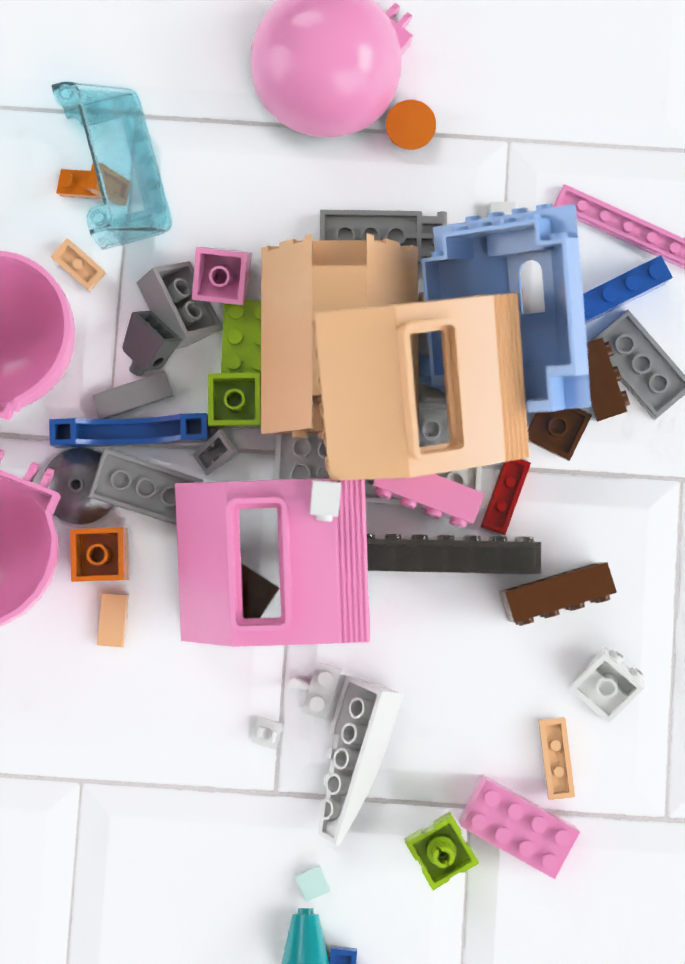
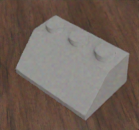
M190 261L154 267L136 282L149 310L181 339L176 349L192 345L223 329L211 302L192 300L194 268Z

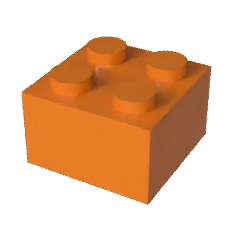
M128 528L70 529L71 582L129 580Z

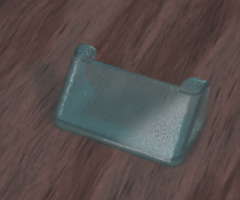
M72 81L52 84L51 88L57 104L63 107L66 118L77 119L85 130L104 204L91 208L86 218L90 235L101 250L168 232L172 226V216L142 104L137 92L128 87Z

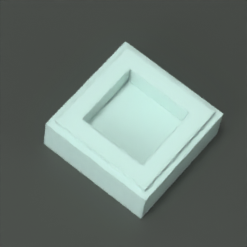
M320 865L295 877L306 902L330 892V887Z

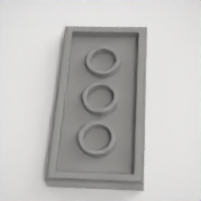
M629 309L590 340L603 338L604 342L609 341L614 356L609 357L612 367L618 366L622 378L621 382L653 420H656L685 395V374Z
M103 448L88 497L176 525L175 483L203 482V479Z

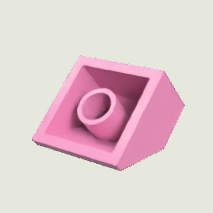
M196 247L192 300L244 305L250 280L252 252Z

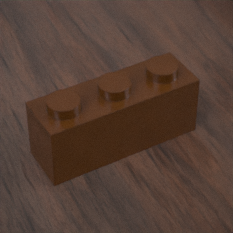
M599 338L586 343L590 400L596 421L598 422L628 412L626 406L630 405L626 390L621 391L618 382L622 378L618 366L612 367L609 357L614 356L609 341L604 342L603 338Z

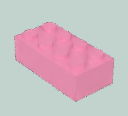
M436 474L411 478L375 479L372 485V489L376 490V496L386 500H390L392 496L401 500L399 504L413 510L416 506L425 509V515L436 519L441 518V516L450 519L449 524L462 529L474 524L485 493Z
M482 775L458 820L462 828L553 879H556L580 834V831L573 824L485 775Z

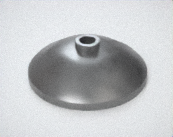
M72 448L58 454L48 464L45 471L48 468L54 470V475L48 489L58 492L61 496L54 511V515L67 523L83 525L98 521L112 509L114 505L88 497L102 455L101 453L89 448ZM79 480L81 486L75 490L72 486L73 482Z

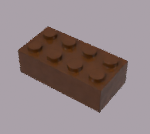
M596 562L499 591L507 621L519 626L535 622L533 617L536 616L546 619L560 615L559 610L563 608L570 611L584 608V602L587 601L597 604L611 600L610 595L617 593L608 562Z

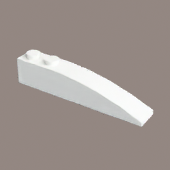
M346 675L331 724L330 733L334 734L332 748H328L327 759H331L329 775L325 774L324 780L327 793L326 799L322 800L318 835L334 845H340L372 786L386 752L403 698L402 693L351 675Z

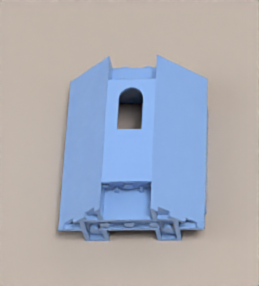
M552 204L536 205V210L528 211V208L512 209V214L504 215V212L488 213V218L481 219L480 215L465 217V222L433 227L435 252H431V257L421 259L425 301L481 294L518 293L526 411L528 413L591 407L576 204L553 207ZM529 260L536 261L542 269L545 312L524 314L521 268ZM427 331L432 386L445 385L441 331Z

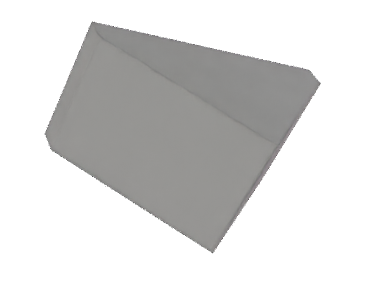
M220 429L193 454V457L208 476L240 453L225 431Z

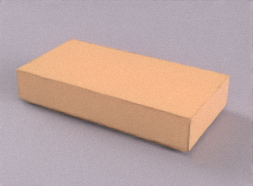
M101 594L97 635L98 646L124 647L129 595Z

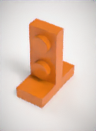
M92 164L91 171L61 169L56 194L61 197L103 199L113 206L123 207L128 182L101 164Z

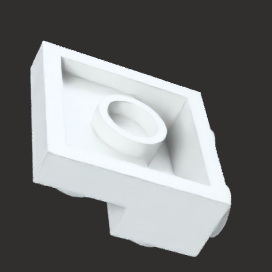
M605 646L588 663V667L570 685L569 689L605 721L610 723L645 689V680L643 679L645 675L638 667L633 665L630 668L624 663L625 658L617 649L609 650Z

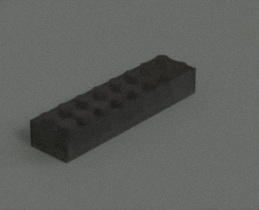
M366 533L368 571L541 574V542H534V537L518 536L515 537V541H508V536L489 537V541H481V536L465 535L463 540H455V535H439L437 540H428V535L412 534L411 539H402V534H386L385 539H375V534Z

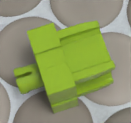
M451 812L433 821L434 824L424 830L421 828L404 838L405 844L414 860L419 862L422 874L432 891L449 882L450 878L461 872L463 874L479 864L468 841L465 842L462 837V831Z

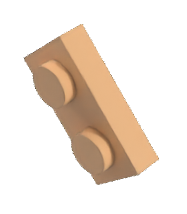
M68 238L50 256L89 292L107 274Z

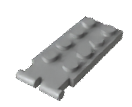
M320 209V240H366L368 233L374 235V240L386 238L400 242V246L412 245L418 247V264H421L422 258L431 257V252H435L433 227L447 225L446 211L437 212V216H422V211Z

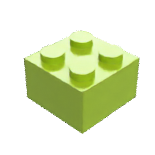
M208 373V426L211 429L261 428V373Z

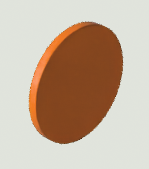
M409 99L397 103L391 108L386 118V132L389 139L396 146L405 150L423 148L432 140L436 131V118L433 111L428 105L418 100Z

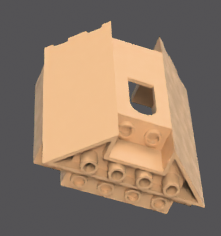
M368 233L366 240H313L312 234L305 235L304 241L290 239L279 242V246L261 247V434H292L294 439H307L308 434H319V438L322 439L324 419L320 414L322 398L321 391L317 385L319 367L314 356L316 335L312 331L313 312L418 302V247L412 245L400 246V242L386 238L374 240V235ZM410 333L417 431L419 434L418 333Z

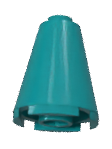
M298 908V914H292L281 964H329L319 914H314V908Z

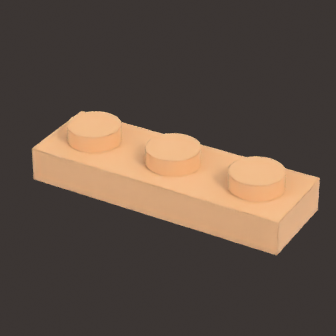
M566 718L538 719L547 798L549 800L575 797Z

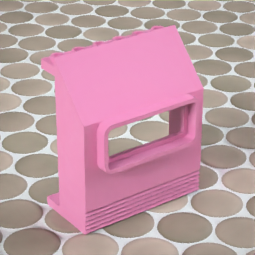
M330 478L175 483L181 641L228 647L370 642L365 479L330 481ZM313 480L342 483L339 516H333L332 521L316 520V515L310 514ZM240 509H277L281 617H243Z

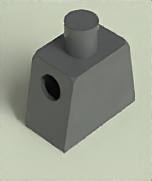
M151 310L132 312L122 345L123 352L132 359L129 371L136 376H142L145 371L164 367L181 342V339Z

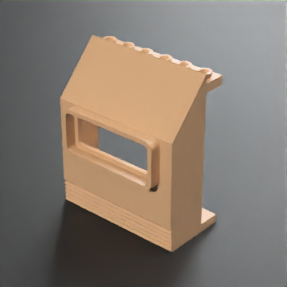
M518 293L470 295L449 299L313 312L312 331L316 335L314 356L319 367L317 385L321 391L322 398L320 414L324 419L322 439L327 450L325 468L329 473L330 481L411 478L530 457ZM440 330L450 440L447 443L419 447L409 334Z

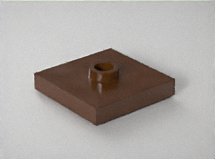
M580 408L535 412L528 426V441L569 462L592 414Z

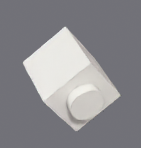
M313 480L310 514L316 515V520L332 521L333 516H339L342 483Z

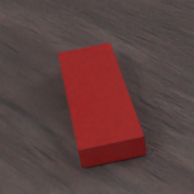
M523 459L503 462L480 527L504 536L506 535L531 462Z

